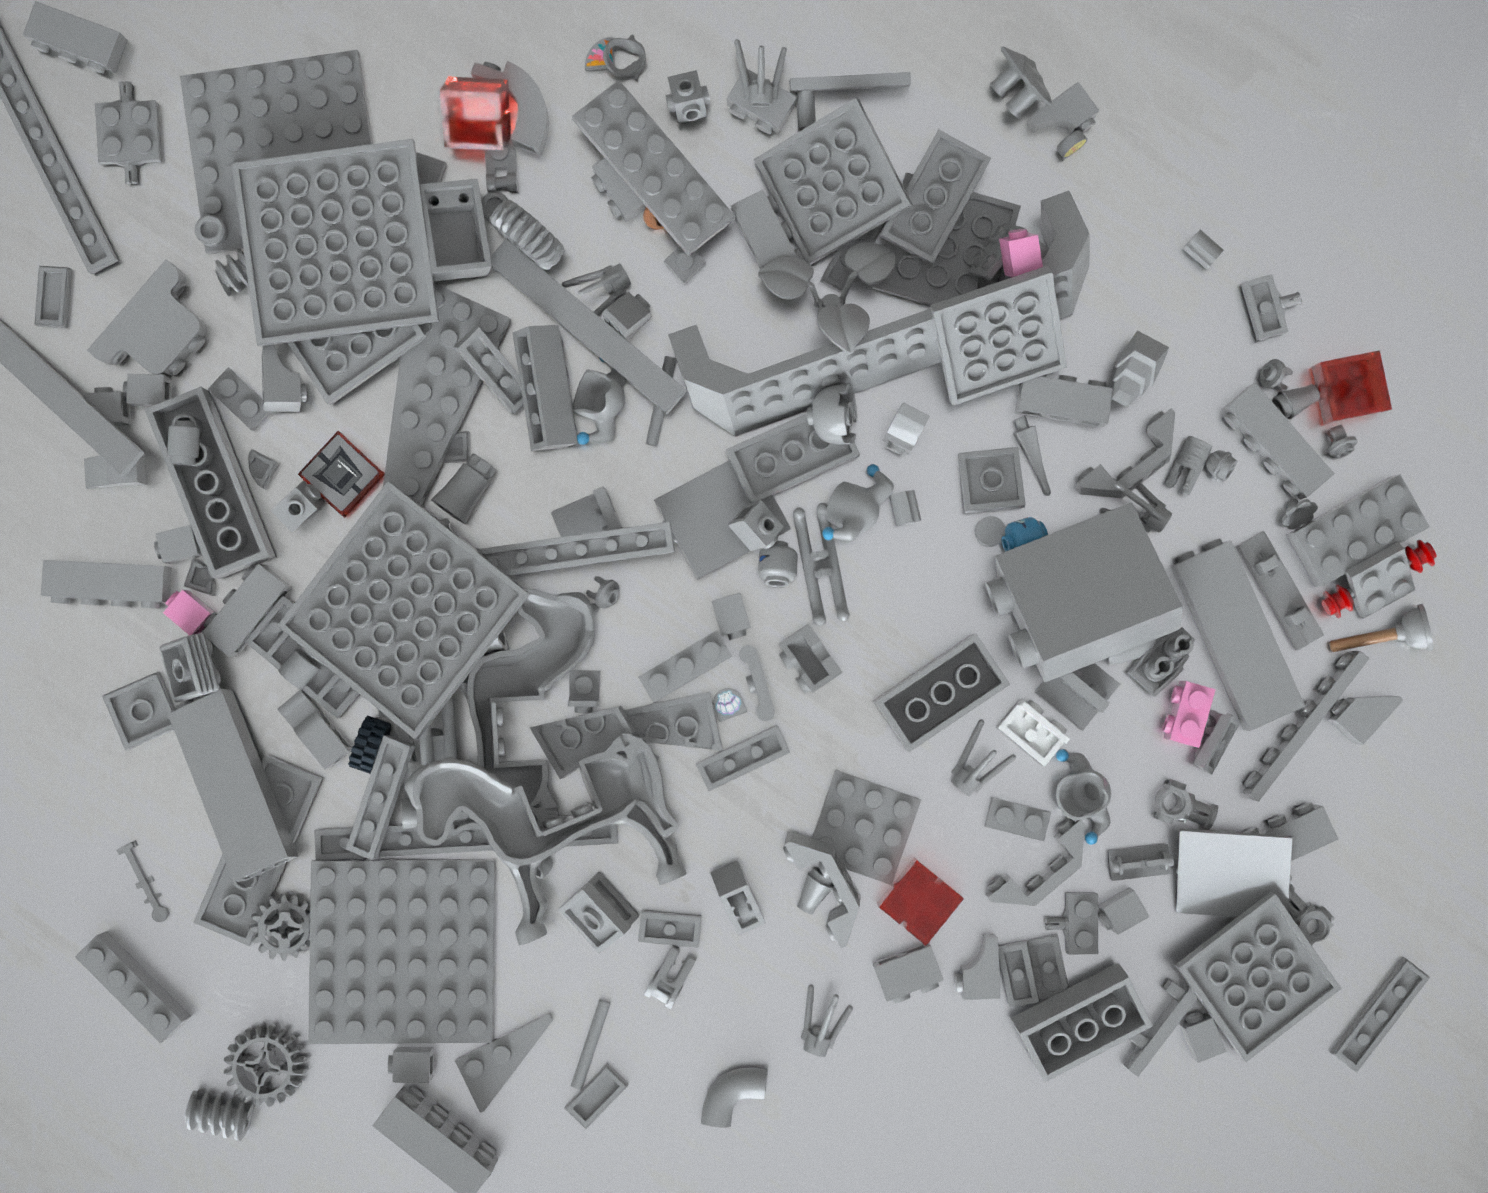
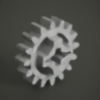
M281 893L279 901H275L272 896H269L270 904L265 906L259 903L258 906L261 913H252L251 915L252 919L257 922V924L249 926L251 932L257 933L251 939L254 944L261 942L258 948L261 954L267 949L269 950L270 959H274L277 953L280 954L282 961H286L288 953H292L297 958V950L299 948L305 951L308 950L305 943L306 940H310V911L305 912L308 904L306 901H303L298 905V897L296 895H293L290 901L286 899L284 893ZM289 908L297 911L302 916V920L290 916ZM276 910V914L270 920H265L271 912ZM282 921H286L288 926H290L285 928V933H280L279 929L276 928L281 926ZM297 934H301L294 943L290 944V941ZM264 935L274 936L277 946L267 941Z

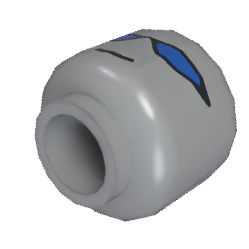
M776 541L774 545L766 550L762 548L759 552L758 560L759 577L765 581L766 585L771 587L788 586L789 582L793 581L797 576V552L788 547V543L784 541Z

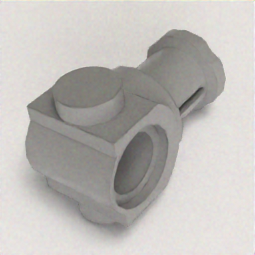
M1169 779L1168 784H1164V787L1155 796L1156 808L1154 812H1157L1155 818L1171 825L1174 819L1183 823L1188 819L1203 825L1205 830H1210L1216 820L1219 806L1216 804L1210 806L1195 800L1194 794L1185 791L1187 785ZM1173 793L1177 797V805L1173 809L1168 810L1164 805V799L1167 795ZM1194 810H1198V811H1200V812H1203L1204 815H1200V814H1198V813H1195Z
M1290 884L1288 913L1311 945L1325 940L1330 933V928L1334 925L1332 921L1335 918L1325 907L1321 906L1319 909H1316L1311 902L1305 903L1294 892L1295 887ZM1313 919H1317L1319 924L1318 930L1314 934H1309L1307 932L1308 923Z

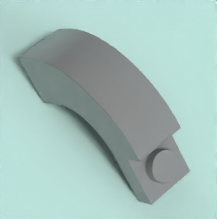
M508 61L503 72L500 71L501 68L493 63L484 62L482 65L475 62L471 71L474 81L506 92L518 104V119L510 138L513 145L542 155L548 138L549 116L544 98L535 81L523 69Z

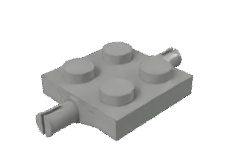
M121 81L119 82L120 100L95 103L98 162L100 165L117 164L123 166L125 169V184L132 185L131 182L138 184L137 166L145 163L161 162L158 103L156 100L138 101L132 99V82L125 81L124 83Z

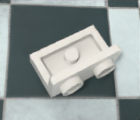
M1031 699L1028 703L1020 700L997 728L1045 767L1062 745L1067 744L1070 740L1065 735L1068 730L1055 719L1051 722L1041 715L1044 710Z

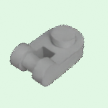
M498 137L492 139L485 148L487 192H497V189L508 188V191H517V164L514 146L505 138ZM507 169V176L496 177V170Z

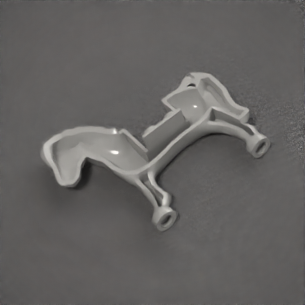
M536 589L527 590L530 595L518 609V613L535 627L540 637L519 649L498 651L482 656L458 687L467 699L476 734L477 765L496 775L503 783H510L513 787L522 785L539 829L544 827L543 821L558 815L555 800L547 788V760L499 762V757H505L504 739L498 738L497 727L503 726L502 708H496V702L544 700V691L550 689L554 682L561 680L579 662L585 659L588 649L594 642L593 632L595 623L593 616L600 607L596 603L590 604L588 598L581 592L553 595ZM401 799L403 829L417 827L416 808L412 805L410 799ZM542 799L543 804L540 808L533 807ZM461 811L454 819L449 833L451 835H458L465 830L482 828L465 812Z
M624 733L617 737L603 753L586 757L578 762L579 770L593 807L591 804L588 805L586 803L570 810L572 815L563 819L562 816L558 815L542 822L544 827L541 829L538 827L522 785L513 787L510 783H503L496 775L488 772L481 766L473 764L470 760H458L448 757L426 765L413 761L407 763L412 774L406 781L405 789L412 805L416 808L417 833L420 839L426 844L439 846L448 838L454 819L463 811L482 828L494 852L509 867L516 882L523 907V916L515 931L519 945L535 941L548 933L542 922V917L548 904L547 899L542 895L536 878L538 866L545 858L558 852L576 838L595 829L611 824L631 826L639 831L650 842L659 860L656 873L659 885L674 881L687 874L683 863L679 859L677 845L669 837L678 829L679 825L666 809L662 776L656 758L647 743L630 733ZM620 751H624L627 755V759L617 753Z

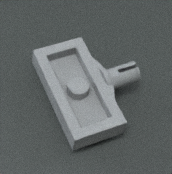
M1272 274L1241 283L1257 341L1289 332L1285 321V308L1302 304L1301 298L1295 299L1301 296L1300 293L1296 292L1281 296L1276 289Z
M1066 893V908L1063 917H1045L1046 923H1056L1045 924V929L1063 930L1066 937V953L1069 955L1098 954V893Z

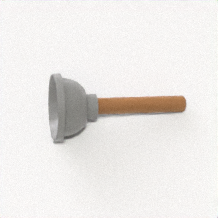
M1418 604L1417 608L1408 611L1403 616L1402 623L1395 624L1394 628L1332 640L1329 643V647L1332 652H1338L1397 639L1398 642L1406 641L1413 648L1432 651L1433 640L1425 607L1423 604Z

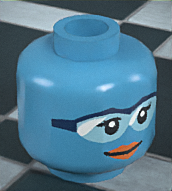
M1026 517L1011 522L1006 526L1005 536L1001 538L1002 546L1006 552L1047 536L1048 531L1043 522L1033 517Z

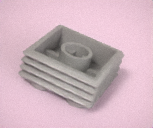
M201 632L184 636L160 646L159 650L172 697L176 703L218 691L221 677L218 669L213 666L211 659L213 648L205 634Z

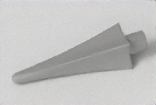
M1026 416L1014 420L1018 431L1013 434L1029 460L1044 494L1049 496L1051 490L1042 462L1036 425L1029 426Z

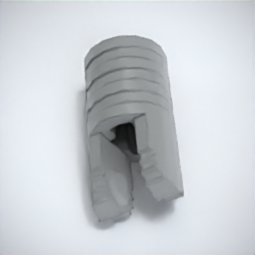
M1188 436L1165 485L1170 488L1174 487L1184 468L1190 472L1183 484L1182 493L1190 495L1213 446L1203 440Z

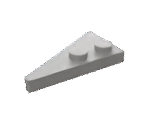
M551 1012L493 1040L492 1043H487L456 1058L455 1063L480 1113L486 1110L553 1021Z

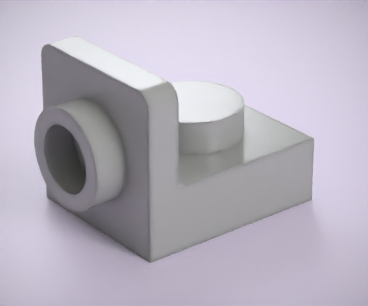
M570 671L568 706L575 707L574 712L592 713L593 707H600V671Z

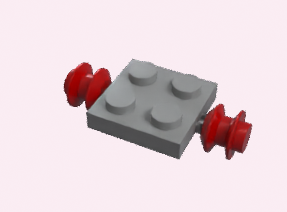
M1422 540L1416 541L1417 548L1415 549L1409 546L1404 548L1397 542L1345 571L1349 589L1336 585L1334 594L1331 595L1327 591L1323 592L1324 599L1321 600L1325 611L1330 616L1334 614L1337 618H1340L1342 609L1345 608L1351 612L1353 611V604H1355L1357 613L1364 619L1413 592L1415 586L1410 569L1422 573V565L1427 563L1433 567L1435 565L1434 559L1437 557L1434 548L1429 542L1424 543Z

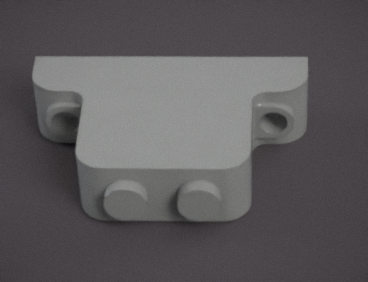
M165 260L87 351L96 359L109 365L120 364L129 354L152 374H162L168 377L177 375L184 368V360L191 352H197L205 343L204 337L207 333L206 324L178 299L179 295L186 288L185 274L174 264Z

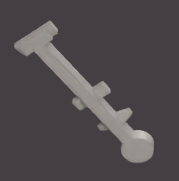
M135 840L116 851L119 855L126 854L139 880L135 885L137 889L143 888L147 896L144 903H150L153 908V920L163 922L168 918V910L164 906H160L157 899L162 894L153 893L149 883L153 882L154 879L152 876L145 877L132 851V848L138 846Z

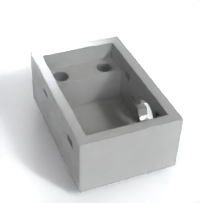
M478 179L420 184L431 273L434 281L487 276L492 268Z

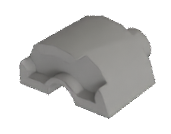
M809 624L779 643L783 650L779 654L780 658L788 669L794 666L800 675L795 680L805 694L809 691L814 693L842 673Z

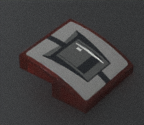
M338 430L298 475L307 484L313 485L320 492L321 497L345 518L385 473Z

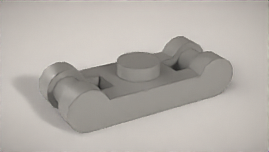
M745 645L740 649L739 656L743 662L749 665L751 675L747 676L746 680L750 693L757 692L760 702L756 710L757 716L762 721H769L774 717L775 712L759 656L753 646Z

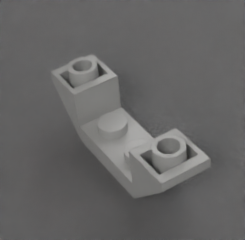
M1172 408L1166 413L1160 411L1148 421L1150 425L1147 429V435L1159 449L1156 450L1153 447L1140 458L1142 462L1134 469L1129 466L1117 476V482L1101 464L1095 469L1092 467L1087 468L1078 477L1080 481L1077 482V491L1083 495L1124 498L1126 495L1115 487L1116 483H1120L1130 491H1133L1167 464L1172 453L1175 411Z
M1068 818L1057 827L1059 833L1054 837L1069 856L1065 858L1062 855L1049 866L1051 871L1043 878L1038 875L1026 885L1028 890L1025 893L1008 875L1005 878L999 876L987 887L990 891L985 895L991 902L1036 906L1082 867L1085 823L1082 820Z
M794 832L787 834L783 850L790 863L794 862L798 870H801L821 860L819 867L823 876L826 879L830 878L834 884V896L840 905H844L829 912L825 927L831 940H837L840 948L847 946L860 907V894L833 845Z

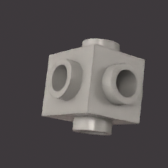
M697 70L667 77L671 94L665 95L669 113H676L678 124L707 117L705 104H710L707 86L701 87Z

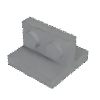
M1093 663L1044 683L1043 681L1035 693L1083 731L1098 712L1103 713L1110 703L1107 700L1119 687L1120 683L1097 664Z
M599 872L558 909L598 953H601L622 937L639 917Z

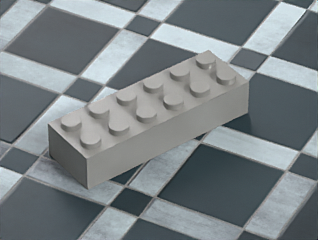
M198 387L146 408L145 412L211 578L222 579L247 569L252 565H257L276 557L210 391L203 387ZM175 421L194 422L195 428H200L199 457L195 458V465L193 466L170 464V457L167 456L168 427L175 426Z

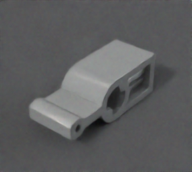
M299 690L277 709L292 726L298 738L324 770L330 769L351 752V746L327 717L315 707L303 690Z

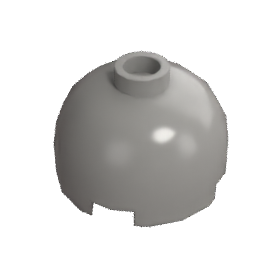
M850 383L828 386L820 390L813 400V407H808L807 409L808 424L814 425L817 435L823 441L830 444H852L856 439V433H851V426L853 422H857V406L854 392L848 393L851 386Z

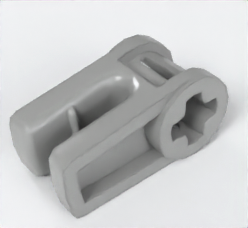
M672 945L660 969L656 971L644 993L647 997L652 995L666 1003L665 1007L671 1009L683 988V983L697 959L692 955H688L685 961L682 962L676 977L673 980L669 979L667 974L672 965H675V960L680 952V949ZM658 986L661 987V988H663L664 990L670 992V993L668 994V993H666L665 991L659 989Z

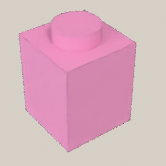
M1016 229L1009 231L1008 237L999 238L1004 274L1006 276L1015 277L1043 267L1037 234L1029 233L1027 229Z
M189 590L173 593L166 602L168 607L163 612L188 635L201 633L205 628L203 626L205 621L214 613L210 607Z

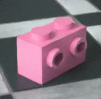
M1179 681L1171 695V703H1173L1170 715L1167 714L1163 724L1164 739L1200 748L1216 689L1188 681Z

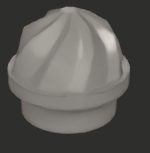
M1217 450L1208 456L1206 461L1207 470L1212 474L1213 478H1221L1226 481L1234 471L1238 460L1233 458L1232 453L1229 451Z

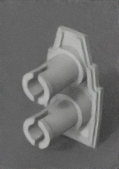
M1002 46L1001 52L1008 60L1009 66L990 85L1000 96L1004 97L1018 81L1022 79L1025 82V87L1005 104L1008 110L1015 117L1019 118L1036 100L1051 106L1050 94L1044 85L1042 76L1037 71L1035 62L1023 54Z
M1137 330L1115 365L1117 370L1112 380L1115 384L1111 399L1128 407L1139 395L1142 396L1149 385L1153 386L1169 347Z
M1183 627L1170 635L1162 636L1149 651L1136 660L1128 673L1153 697H1156L1184 670L1183 665L1190 657L1188 653L1193 650L1195 639Z

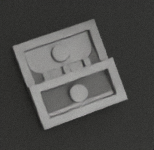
M1058 934L998 947L999 961L1009 1007L1039 1003L1040 1000L1048 999L1069 988Z

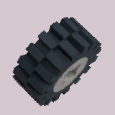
M368 715L365 717L361 728L358 730V735L355 737L354 746L351 749L349 767L371 774L384 735H390L391 723Z

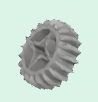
M504 200L493 210L494 213L489 218L492 226L540 268L550 270L553 265L560 261V257L565 252L563 245L546 227L517 203H514L512 200Z
M263 1024L257 1025L255 1031L249 1027L244 1031L245 1036L238 1034L235 1037L237 1045L230 1044L227 1048L233 1054L224 1057V1062L232 1065L223 1070L224 1074L233 1076V1078L227 1081V1085L232 1086L236 1083L238 1088L234 1091V1095L238 1096L244 1092L246 1094L243 1098L244 1103H248L254 1097L256 1107L262 1104L263 1099L267 1107L273 1106L275 1099L281 1104L286 1100L285 1094L290 1097L295 1094L293 1086L300 1087L303 1083L298 1076L304 1075L306 1069L298 1065L304 1063L307 1059L306 1056H297V1053L303 1049V1046L297 1045L294 1047L291 1044L296 1040L295 1035L290 1036L288 1039L284 1037L287 1033L286 1028H282L276 1034L275 1024L269 1025L267 1032ZM264 1042V1047L260 1050L259 1056L244 1057L249 1045ZM275 1047H278L283 1052L287 1064L286 1061L280 1060L276 1056ZM264 1059L268 1061L267 1065H271V1068L266 1072L262 1069L263 1066L260 1067L259 1065ZM244 1070H248L254 1075L255 1084L247 1078ZM287 1074L283 1084L274 1088H266L271 1075Z

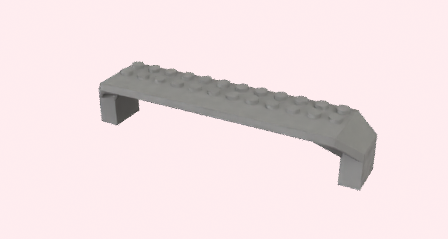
M1069 190L1041 200V233L1049 248L1042 264L1043 267L1049 266L1053 273L1060 319L1073 315L1089 268L1090 233ZM931 308L867 331L851 355L832 343L749 374L709 359L697 324L668 334L693 408L734 436L807 411L808 407H813L815 396L825 387L850 383L851 386L848 393L854 392L855 394L942 362Z

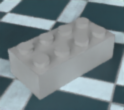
M1401 474L1385 479L1286 534L1314 586L1318 587L1325 586L1346 574L1345 571L1397 542L1402 543L1430 526Z
M972 634L874 700V703L905 749L911 752L1009 686L1010 683L978 635Z
M1119 963L1011 1018L1044 1083L1153 1027L1129 976Z
M403 1085L372 1126L455 1192L477 1193L495 1168L498 1158L495 1157L496 1152L489 1145L483 1142L479 1144L471 1138L472 1133L463 1125L457 1124L456 1126L447 1119L448 1114L436 1105L431 1107L423 1100L425 1098L424 1095L416 1088L410 1086L408 1089Z

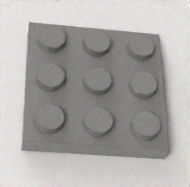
M835 770L812 839L833 845L846 870L892 885L921 799Z

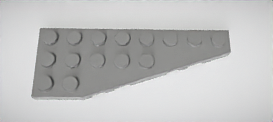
M436 283L434 285L440 322L420 324L428 337L400 356L383 487L387 481L392 482L421 506L482 381L456 351L454 346L476 326L498 348L511 321L509 317Z

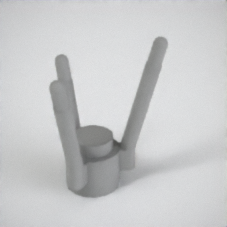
M736 39L734 44L744 85V99H749V105L753 107L772 106L773 100L778 99V86L787 48H781L773 82L770 85V80L765 79L764 46L760 45L758 48V79H753L752 85H750L739 39Z
M620 263L613 267L609 265L601 270L564 281L562 286L568 287L600 277L601 280L578 291L580 296L602 286L605 287L608 293L614 291L594 311L599 316L619 297L627 293L625 287L631 285L630 279Z
M1120 483L1115 484L1119 491L1144 509L1140 517L1144 519L1141 522L1146 532L1149 533L1151 529L1161 532L1172 516V512L1165 508L1166 504L1158 500L1143 484H1140L1137 488L1150 501L1149 503ZM1101 508V509H1100V512H1101L1102 514L1105 513V512L1110 511L1109 509H1106V508Z
M982 719L979 720L959 763L952 770V773L956 776L951 782L969 797L974 791L978 793L984 784L1016 759V755L1012 754L982 777L980 773L997 754L996 750H992L975 769L970 765L964 769L984 725V720Z
M809 985L804 1030L801 1039L805 1040L803 1049L810 1054L825 1057L828 1048H833L835 1040L851 1014L853 1007H847L831 1033L828 1027L839 999V995L834 994L822 1026H813L811 1030L814 986Z

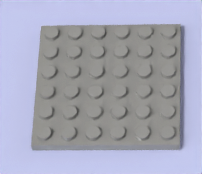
M357 49L180 76L200 218L205 215H215L225 223L227 228L226 238L221 244L217 246H207L204 244L207 254L243 249L232 163L372 144L360 55Z
M414 139L232 163L258 346L440 322L434 278L431 273L421 183Z
M387 481L277 626L413 739L418 740L530 593L396 485Z
M312 860L308 1044L492 1043L494 860Z

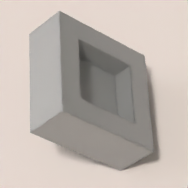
M679 246L664 260V264L686 284L706 265V261L696 251L688 256Z

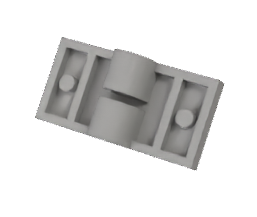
M283 595L245 640V643L277 668L278 672L292 685L306 692L333 716L340 718L359 693L277 626L294 604L288 597Z

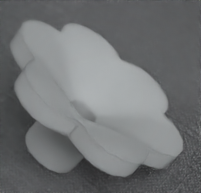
M1291 499L1286 504L1288 508L1281 522L1284 526L1297 529L1302 524H1306L1313 519V513L1317 511L1318 506L1308 499L1301 500L1300 502L1297 499Z

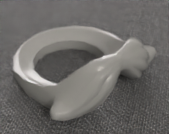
M633 34L628 39H611L604 49V62L614 75L631 76L634 80H638L639 74L646 65V56L643 45L635 40ZM613 46H619L626 51L638 54L639 59L624 69H618L610 61L609 54Z

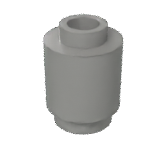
M175 421V426L168 427L167 456L170 457V464L195 465V458L199 457L200 428H195L194 422Z

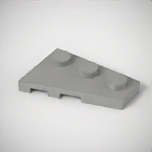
M710 692L624 710L636 730L632 735L641 738L644 742L723 751Z
M622 706L530 727L559 779H563L579 769L578 762L584 758L603 753L620 735L624 733L634 734L636 732Z

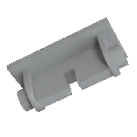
M1168 844L1108 851L1112 881L1172 874L1171 866H1174L1173 855L1169 854Z

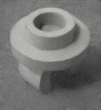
M1272 359L1262 367L1260 382L1268 389L1287 390L1288 386L1281 381L1284 375H1292L1293 371L1289 367H1285L1282 361Z
M1342 424L1330 428L1331 434H1328V438L1332 445L1328 448L1329 455H1337L1338 458H1342L1351 454L1355 450L1354 446L1358 443L1356 437H1347Z
M595 576L594 580L600 584V587L596 593L587 590L586 594L595 600L598 607L602 609L608 608L615 604L619 598V585L614 580L606 581L599 576Z

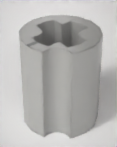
M1201 229L1183 248L1206 269L1224 251Z
M915 490L890 495L897 526L921 521Z

